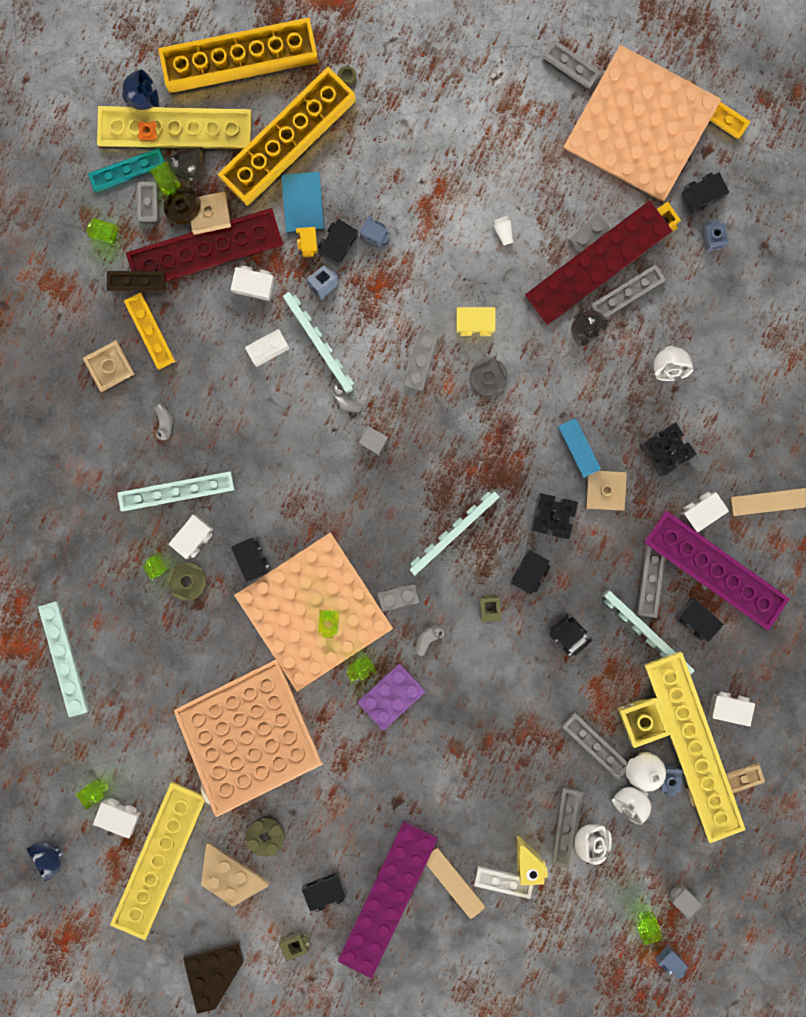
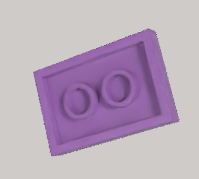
M399 663L357 703L384 731L423 695L425 690Z

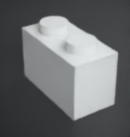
M248 266L235 268L231 285L233 293L270 301L275 281L271 272L266 270H260V272L252 271L253 268Z
M279 329L245 347L256 367L290 349Z
M708 491L699 497L700 501L695 504L693 502L689 503L683 508L685 511L680 513L688 526L694 531L699 532L729 512L717 492L710 493Z
M192 515L168 545L185 559L194 558L201 550L199 546L203 542L206 544L213 534L211 532L213 528L197 515Z
M719 691V694L713 693L708 716L713 719L751 726L755 704L750 702L748 697L738 695L737 699L731 697L730 693Z
M109 798L101 803L93 825L129 839L135 830L141 813L133 806L127 805L125 807L120 805L119 801Z

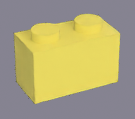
M457 307L456 333H460V336H472V333H479V336H491V333L495 332V307Z

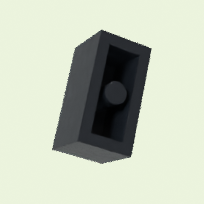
M711 172L702 177V181L698 183L693 181L687 184L681 195L690 213L693 214L725 198L730 192L720 172L714 175Z
M337 219L336 223H331L327 231L329 232L327 238H323L317 248L321 257L339 267L356 240L358 230Z
M253 537L231 547L246 582L269 573L268 568H270V564L267 558H263L260 551L263 549L259 540L255 541Z
M528 550L510 583L531 595L533 592L536 593L541 585V582H539L542 575L546 576L551 567L548 565L550 561Z
M690 598L676 614L680 618L678 622L686 629L690 627L695 631L693 635L700 641L704 639L709 642L724 625L693 598Z
M339 871L304 884L302 887V892L310 912L314 910L316 912L322 911L326 908V905L331 903L334 905L340 904L347 896V891Z

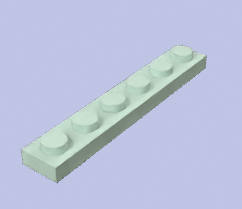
M290 292L283 295L286 303L345 392L348 394L353 391L351 385L354 382L348 374L344 376L341 371L344 367L338 358L333 359L331 356L333 351L328 343L323 344L320 337H322L319 329L317 327L313 328L309 323L312 319L306 310L302 312L299 305H301V302L297 296H292Z
M230 471L119 492L117 494L120 510L124 512L235 491L232 472Z
M488 491L481 498L482 503L479 506L474 504L466 512L468 514L466 518L462 520L460 517L452 525L454 527L453 530L449 533L446 530L438 537L440 542L435 546L431 544L424 550L426 554L421 559L417 557L410 563L412 566L410 571L416 575L500 496L495 491L492 494Z
M605 591L602 595L605 598L603 602L611 609L615 607L619 611L617 615L623 621H630L633 624L631 628L638 635L643 634L647 637L646 642L652 648L657 647L662 651L660 653L662 657L676 653L611 591ZM686 663L689 673L691 675L694 672V669L688 663Z
M59 601L39 606L40 616L68 716L73 717L87 713L89 709Z

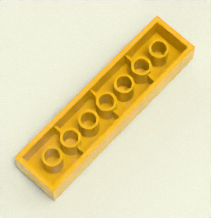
M310 18L158 48L165 85L169 93L319 63Z
M327 67L218 173L220 180L248 207L356 102L355 93Z

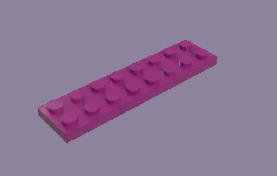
M668 511L663 512L643 542L765 630H770L790 598Z
M403 821L339 956L338 962L371 979L373 978L438 840L437 836Z

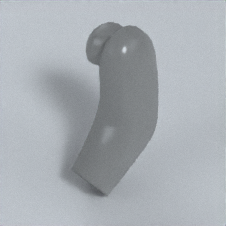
M336 384L332 389V394L340 408L348 412L360 414L362 404L351 400L342 385Z
M159 403L154 407L159 419L156 437L159 440H167L171 435L173 419L163 404Z
M435 625L421 633L417 640L415 654L424 656L429 644L444 636L443 628Z

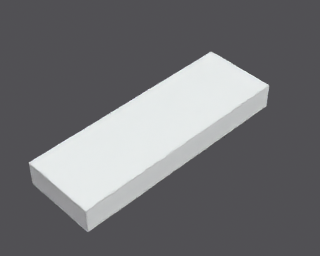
M482 866L477 868L474 886L528 899L531 898L533 885H521L517 874Z

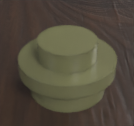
M344 66L338 71L337 76L347 86L352 85L356 81V71L352 67Z

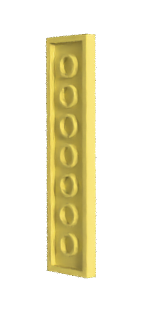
M98 106L97 145L108 147L244 149L251 142L252 111L251 109L162 107L137 110L133 107ZM140 121L145 123L154 121L157 124L155 129L157 138L154 141L140 140L138 138V123Z
M175 782L170 783L110 926L146 940L205 803L202 794Z

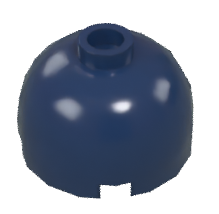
M144 70L132 72L123 82L122 97L126 103H129L130 106L137 110L150 109L157 106L159 101L157 90L153 91L150 85L153 81Z
M42 841L26 848L45 882L58 873L61 868L59 857L63 856L58 846L53 847L49 842Z

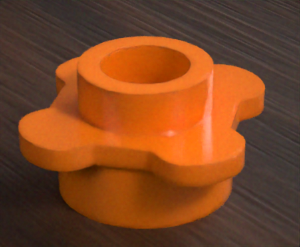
M140 121L138 123L139 133L137 136L140 140L154 141L157 138L155 130L157 124L154 121L150 123Z

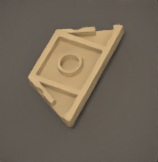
M211 842L207 843L201 885L231 906H235L268 887L270 882Z

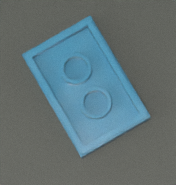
M309 172L281 175L286 233H294L296 228L315 227L316 231L324 230L320 173Z

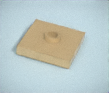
M225 192L199 197L201 201L200 210L191 220L194 235L231 227Z
M117 340L83 357L100 392L135 375Z
M598 471L587 476L586 509L625 511L627 472Z

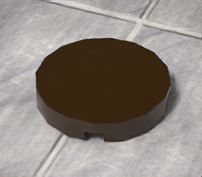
M187 187L176 189V192L170 194L164 202V213L172 223L185 224L191 221L200 210L201 201L199 196L191 188Z

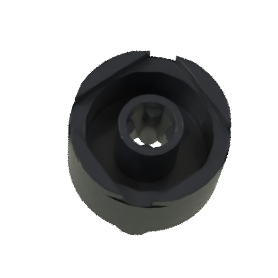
M566 612L550 627L549 635L556 643L560 641L563 644V650L569 657L577 656L593 639L591 636L587 638V631L575 618L571 617L569 619V613Z

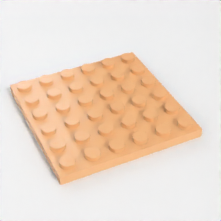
M620 45L564 145V149L664 203L719 105L721 98Z
M331 532L234 595L275 659L278 660L282 670L296 691H299L393 629Z
M277 659L173 710L216 817L323 765Z

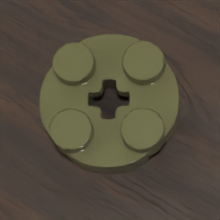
M181 563L171 569L167 578V584L172 595L177 599L183 601L196 599L206 588V573L195 563ZM189 576L192 584H188L185 587L182 579Z
M268 816L253 821L246 833L249 850L264 857L275 855L281 849L285 840V832L279 821ZM268 832V836H270L271 839L263 841V838L260 837V834Z

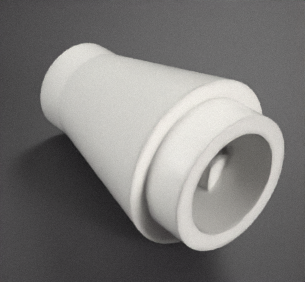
M508 216L493 220V227L503 246L513 243L512 224Z

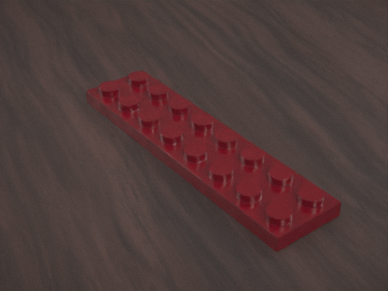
M649 200L527 292L525 296L548 326L672 233L673 230Z
M269 208L230 220L231 227L195 235L191 232L126 252L131 271H165L167 282L284 245L273 209Z

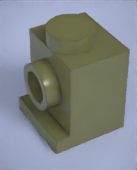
M495 593L483 594L484 598H479L481 621H501L500 597H495ZM489 603L493 604V609L490 611L486 609Z
M299 931L285 938H280L279 946L285 961L288 962L308 953L310 941L307 934L303 935L302 931ZM298 941L299 945L295 946L293 942Z

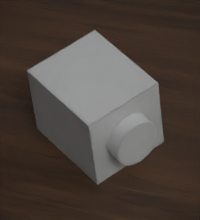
M368 426L366 430L364 428L361 430L358 439H360V445L379 455L388 437Z
M682 884L679 887L676 886L668 897L688 919L702 906L699 900Z

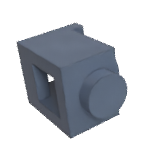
M368 215L360 231V237L381 247L383 242L386 243L391 233L387 231L383 223L379 221L372 222V217Z
M719 220L707 222V225L702 229L706 251L728 246L730 243L727 238L725 223H719ZM715 230L718 231L719 236L714 234Z
M322 266L307 278L309 289L322 301L326 294L338 286V276L332 269L328 270L325 266Z
M665 766L666 778L659 789L665 795L676 796V792H681L683 769L679 766ZM671 779L675 780L674 785H669Z
M669 945L655 957L657 963L669 975L673 973L676 978H682L686 974L688 966Z

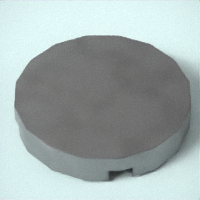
M481 359L471 369V386L477 393L483 396L497 395L507 384V370L496 359Z

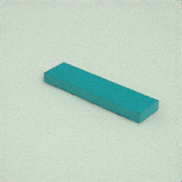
M160 148L92 171L88 173V176L96 193L166 168L167 166Z

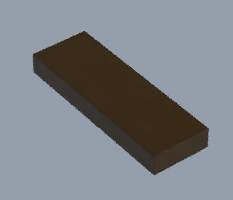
M107 271V291L166 292V272Z

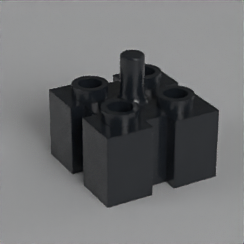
M676 422L659 432L661 437L658 438L655 435L640 444L646 456H653L656 462L652 465L660 477L676 469V462L683 464L697 455L689 442L683 443L681 440L684 434Z
M539 493L535 509H539L538 516H533L530 531L547 534V531L550 530L553 531L552 536L569 540L573 524H569V518L575 517L578 502L564 498L560 499V502H556V496Z

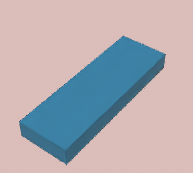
M575 418L558 426L582 477L585 478L600 471L601 468L577 419Z

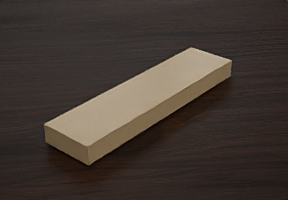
M806 488L729 497L732 516L804 508L806 507Z
M759 763L726 774L732 793L765 782ZM686 787L691 805L695 807L689 787Z
M435 847L426 865L466 915L472 919L485 909L486 906L439 847Z

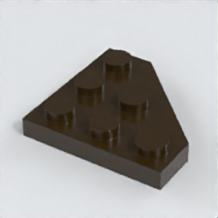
M240 941L183 956L197 1014L217 1008L242 966L244 956Z

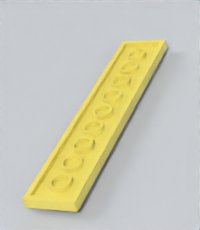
M679 651L644 664L671 734L670 738L683 769V774L708 842L712 843L746 830L683 653Z

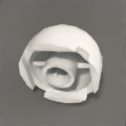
M668 346L655 357L654 374L658 380L675 381L674 377L681 376L682 379L693 372L691 357L681 348Z
M651 752L637 753L639 755L635 758L632 757L626 767L627 779H629L633 787L644 792L658 789L666 778L664 763Z
M625 787L617 792L612 799L616 809L620 813L624 811L628 815L627 819L635 824L642 825L648 819L651 812V803L647 797L648 793L637 788Z
M588 824L579 829L575 836L574 847L581 859L594 865L605 861L607 858L604 857L606 851L610 852L612 844L611 833L605 829L606 827L598 824Z

